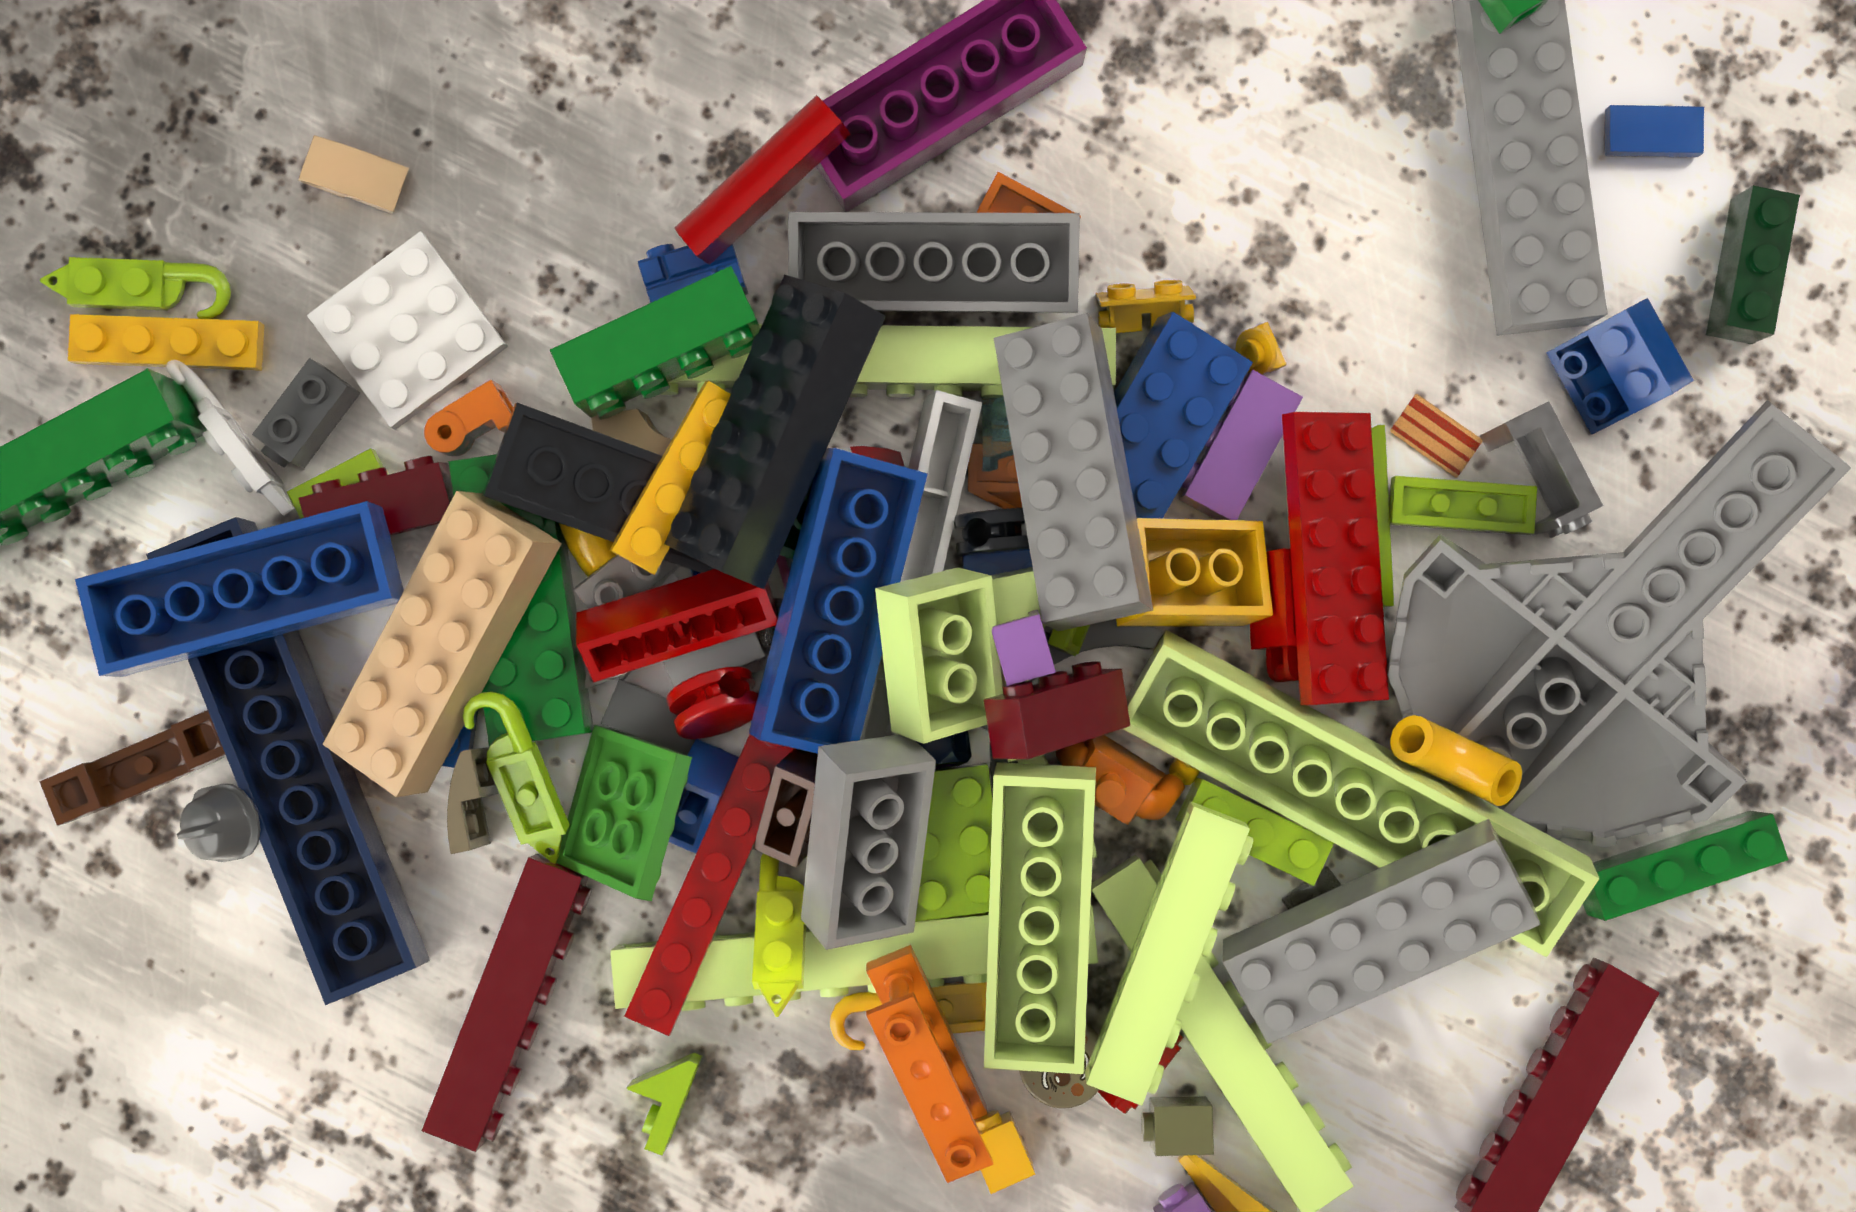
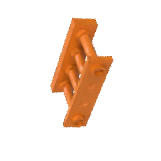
M906 946L867 962L866 972L882 1005L867 1010L866 1016L946 1182L949 1183L993 1165L990 1152L974 1121L988 1115L987 1105L912 946Z

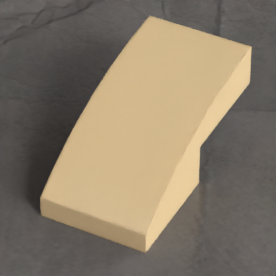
M314 135L298 181L345 198V196L392 214L409 168L371 153Z

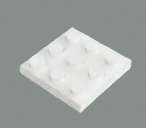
M421 231L307 314L308 318L383 419L394 430L508 347Z

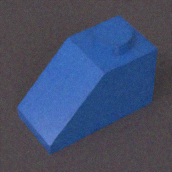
M699 739L695 740L688 753V756L692 757L688 771V780L683 789L676 813L674 830L669 838L670 843L695 854L699 849L739 758Z

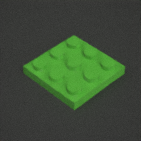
M594 725L567 818L569 827L566 834L562 837L560 853L556 863L635 899L652 901L656 884L661 876V866L669 838L674 830L675 817L682 792L688 780V771L692 757L611 728Z

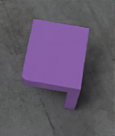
M1038 610L1028 612L1029 616L992 627L993 639L1007 686L1056 672Z

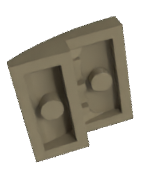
M489 747L461 751L454 767L447 806L450 854L470 851L491 844L482 797L499 794L486 763Z

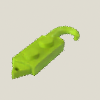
M69 257V264L39 280L65 297L67 304L72 307L163 311L174 308L180 302L185 291L186 282H205L215 288L216 299L208 309L197 312L199 319H212L220 315L228 306L231 297L230 284L225 274L214 266L197 263ZM57 279V283L53 285L54 280Z
M495 692L479 693L470 698L464 706L463 721L467 729L474 728V715L480 708L490 707L499 713L507 733L500 735L492 742L487 751L486 763L520 844L528 843L551 863L555 864L559 857L562 837L568 830L569 822L536 742H532L521 712L511 699Z

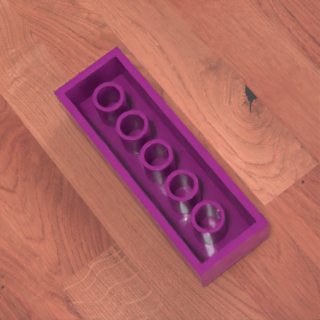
M984 0L822 100L843 122L850 135L816 167L844 212H849L1083 66L1087 47L1057 0Z

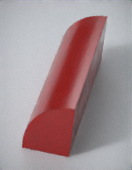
M816 95L674 227L676 232L697 257L710 265L850 135V132L836 114Z
M713 569L576 612V645L593 682H597L776 626L778 616L769 581H767L765 588L761 589L717 569Z

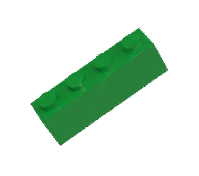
M1747 811L1593 862L1599 880L1583 903L1586 914L1607 921L1789 860L1774 815L1772 813Z

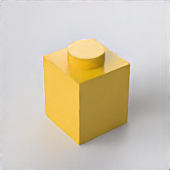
M998 1110L988 1112V1115L974 1120L993 1159V1165L981 1169L991 1194L1036 1175L1033 1162L1010 1111L1000 1115Z

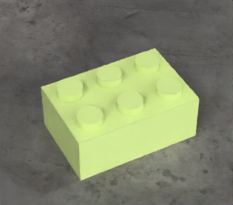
M954 568L875 588L891 732L925 744L987 725L984 699L1003 694L1001 664L992 635V627L997 625L992 575L963 568Z

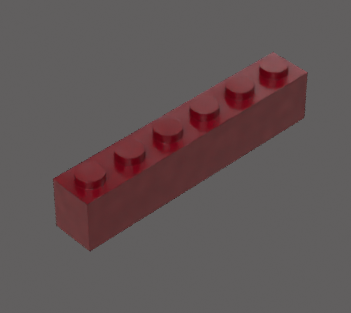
M539 854L528 857L421 1130L422 1132L474 1152L486 1140L492 1142L495 1140L505 1115L498 1112L504 1094L508 1096L513 1094L522 1073V1068L516 1067L522 1049L530 1050L540 1023L534 1022L533 1019L539 1004L546 1006L555 989L557 978L551 976L557 958L561 960L566 958L572 945L575 933L568 931L574 914H583L591 896L592 888L586 886L589 877L558 863L553 864Z
M1594 957L1590 965L1585 964L1579 970L1573 982V989L1575 991L1567 1006H1561L1556 1011L1551 1020L1549 1028L1552 1033L1544 1047L1536 1049L1527 1063L1526 1072L1528 1075L1520 1090H1514L1507 1098L1503 1107V1115L1505 1117L1496 1132H1490L1484 1139L1479 1151L1481 1160L1473 1174H1467L1457 1188L1456 1199L1458 1201L1454 1207L1459 1212L1539 1211L1659 995L1658 991L1613 965Z

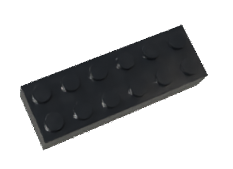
M784 274L779 288L773 295L772 304L759 333L752 342L751 351L739 378L732 387L730 398L722 416L712 432L710 443L701 463L692 476L691 485L681 508L672 521L671 530L664 543L665 545L725 574L761 589L765 588L883 324L885 315L845 292Z

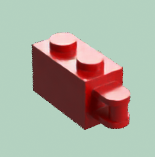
M1283 548L1266 551L1273 615L1250 624L1251 650H1266L1267 673L1274 682L1299 681L1291 550Z

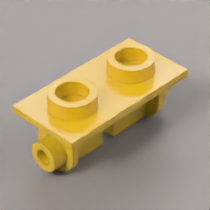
M1161 280L1154 282V288L1136 290L1134 284H1113L1107 286V292L1095 293L1100 306L1107 309V311H1098V324L1100 328H1116V333L1142 331V314L1150 313V328H1152L1159 316L1175 312L1190 323H1194L1193 304H1185V300L1196 299V294L1189 285L1183 286L1181 280Z

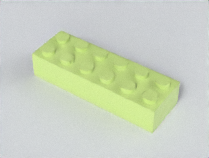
M997 763L993 777L984 1068L1084 1074L1096 767Z

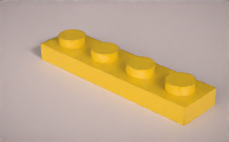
M70 314L68 361L74 364L166 367L168 361L178 360L189 368L262 371L264 324L259 321Z
M709 380L704 382L609 549L610 551L655 575L670 549L664 543L671 530L672 521L681 508L691 485L692 476L701 463L710 443L712 432L718 424L731 394Z

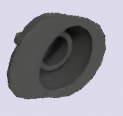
M219 784L201 788L195 792L192 801L186 805L181 813V831L177 833V837L184 840L190 852L200 859L218 862L243 859L251 855L259 844L261 831L259 815L253 801L244 790L234 784Z

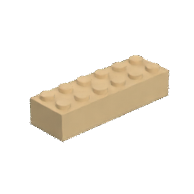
M456 491L323 743L325 747L395 797L429 791L464 726V706L470 698L481 693L562 544L500 502L482 496L483 493Z

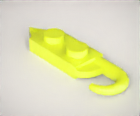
M762 853L760 859L759 890L757 891L752 983L754 989H760L775 1017H779L795 991L803 989L806 925L801 920L804 886L792 878L778 876L779 860ZM776 999L781 1000L779 1003H773Z

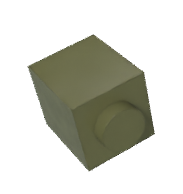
M1206 1096L1149 1098V1112L1141 1113V1131L1143 1142H1150L1155 1156L1214 1155L1213 1106Z

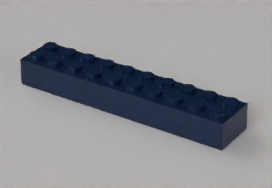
M234 517L149 552L146 556L147 559H152L257 531L258 529L255 522ZM299 631L288 632L188 659L237 785L253 801L259 815L260 843L325 1006L430 961L353 766L323 745L335 721Z

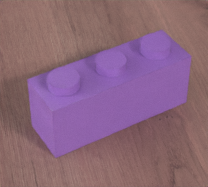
M1252 370L1245 377L1244 381L1241 382L1229 403L1225 416L1221 422H1218L1205 444L1207 449L1200 462L1194 463L1181 487L1185 489L1179 500L1215 520H1237L1283 436L1282 414L1295 412L1303 396Z

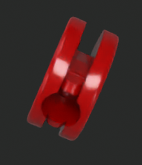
M739 666L718 668L693 676L674 687L667 695V704L670 712L678 715L674 720L677 734L685 739L708 738L732 731L752 721L758 693L751 691L755 687L752 672L745 667Z

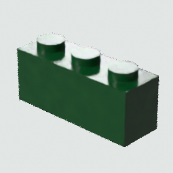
M1753 185L1730 200L1706 330L1707 336L1754 344L1775 334L1800 198L1799 194Z

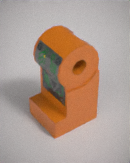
M489 380L431 416L424 427L426 442L432 449L445 455H463L471 449L475 439L497 427L499 431L505 433L514 407L502 386L493 380Z

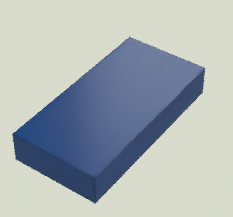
M1610 105L1605 109V156L1699 157L1704 153V107Z

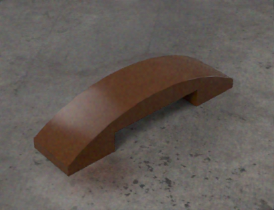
M206 710L171 725V728L93 762L79 764L39 782L56 825L60 826L156 789L226 757L210 714Z

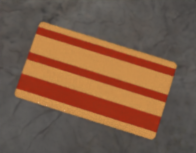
M1418 394L1414 395L1390 430L1392 434L1455 478L1460 475L1483 441Z

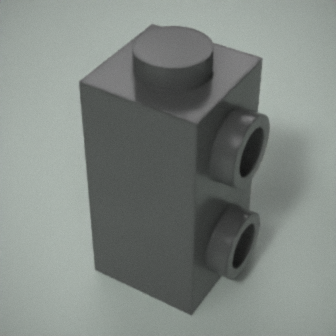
M309 358L252 435L265 444L261 452L278 465L285 468L290 462L305 468L360 395V392L325 366Z

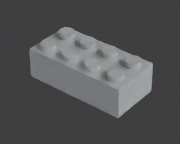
M898 734L824 745L818 748L801 920L826 950L914 932L936 760L915 740Z

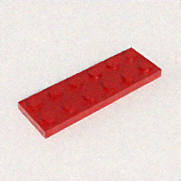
M1290 412L1282 414L1300 705L1389 700L1371 413Z

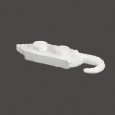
M178 360L168 361L166 369L169 375L178 385H183L196 402V406L201 413L198 418L207 429L202 433L203 437L215 452L221 456L226 453L236 466L231 470V473L237 482L249 493L254 490L265 495L283 516L294 509L282 489L285 484L232 415L222 407L206 384L184 363Z

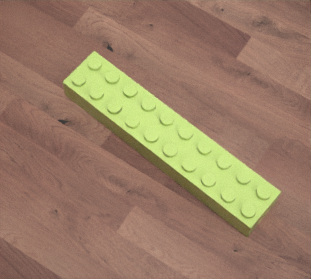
M1168 630L1164 631L1126 698L1130 726L1123 728V730L1379 868L1489 819L1533 902L1541 924L1511 937V939L1545 957L1549 955L1599 880V876L1589 856L1483 799L1400 761L1388 748L1308 705H1300V701Z

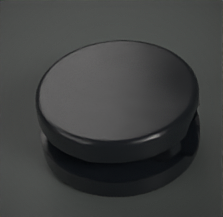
M1023 508L970 512L956 515L954 518V528L963 529L962 537L965 540L964 542L956 543L958 556L1030 550L1027 535L1022 536L1021 525L1025 524Z

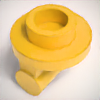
M1268 322L1243 331L1237 338L1236 352L1253 362L1247 373H1250L1252 370L1260 374L1271 373L1287 365Z

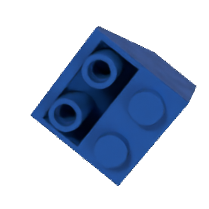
M1648 298L1546 352L1591 435L1674 394L1694 381Z

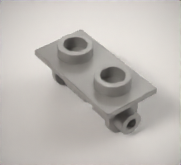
M616 555L573 588V590L589 609L646 591L677 568V566L663 560L657 572L653 575Z

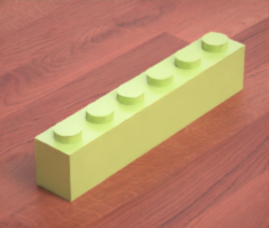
M1189 802L1086 1067L1085 1078L1087 1085L1141 1106L1144 1103L1147 1092L1151 1094L1156 1093L1164 1072V1066L1159 1065L1165 1047L1171 1049L1174 1047L1181 1030L1182 1021L1176 1018L1182 1002L1190 1003L1198 987L1200 975L1194 973L1200 956L1208 957L1213 949L1218 930L1212 928L1217 912L1218 910L1226 911L1232 900L1235 884L1230 882L1236 864L1242 866L1245 864L1252 848L1253 838L1247 836L1250 828L1245 822L1194 802Z

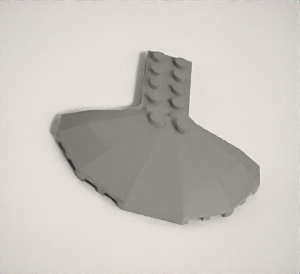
M1767 400L1624 552L1485 564L1444 536L1439 535L1404 573L1388 664V678L1394 689L1403 719L1412 715L1424 717L1517 761L1522 768V780L1519 789L1508 803L1496 807L1557 840L1565 837L1591 841L1593 846L1608 847L1616 845V840L1647 832L1648 836L1663 832V827L1693 819L1694 823L1708 820L1747 781L1744 775L1708 742L1705 705H1707L1706 675L1703 664L1702 641L1704 639L1703 619L1827 494L1851 467Z

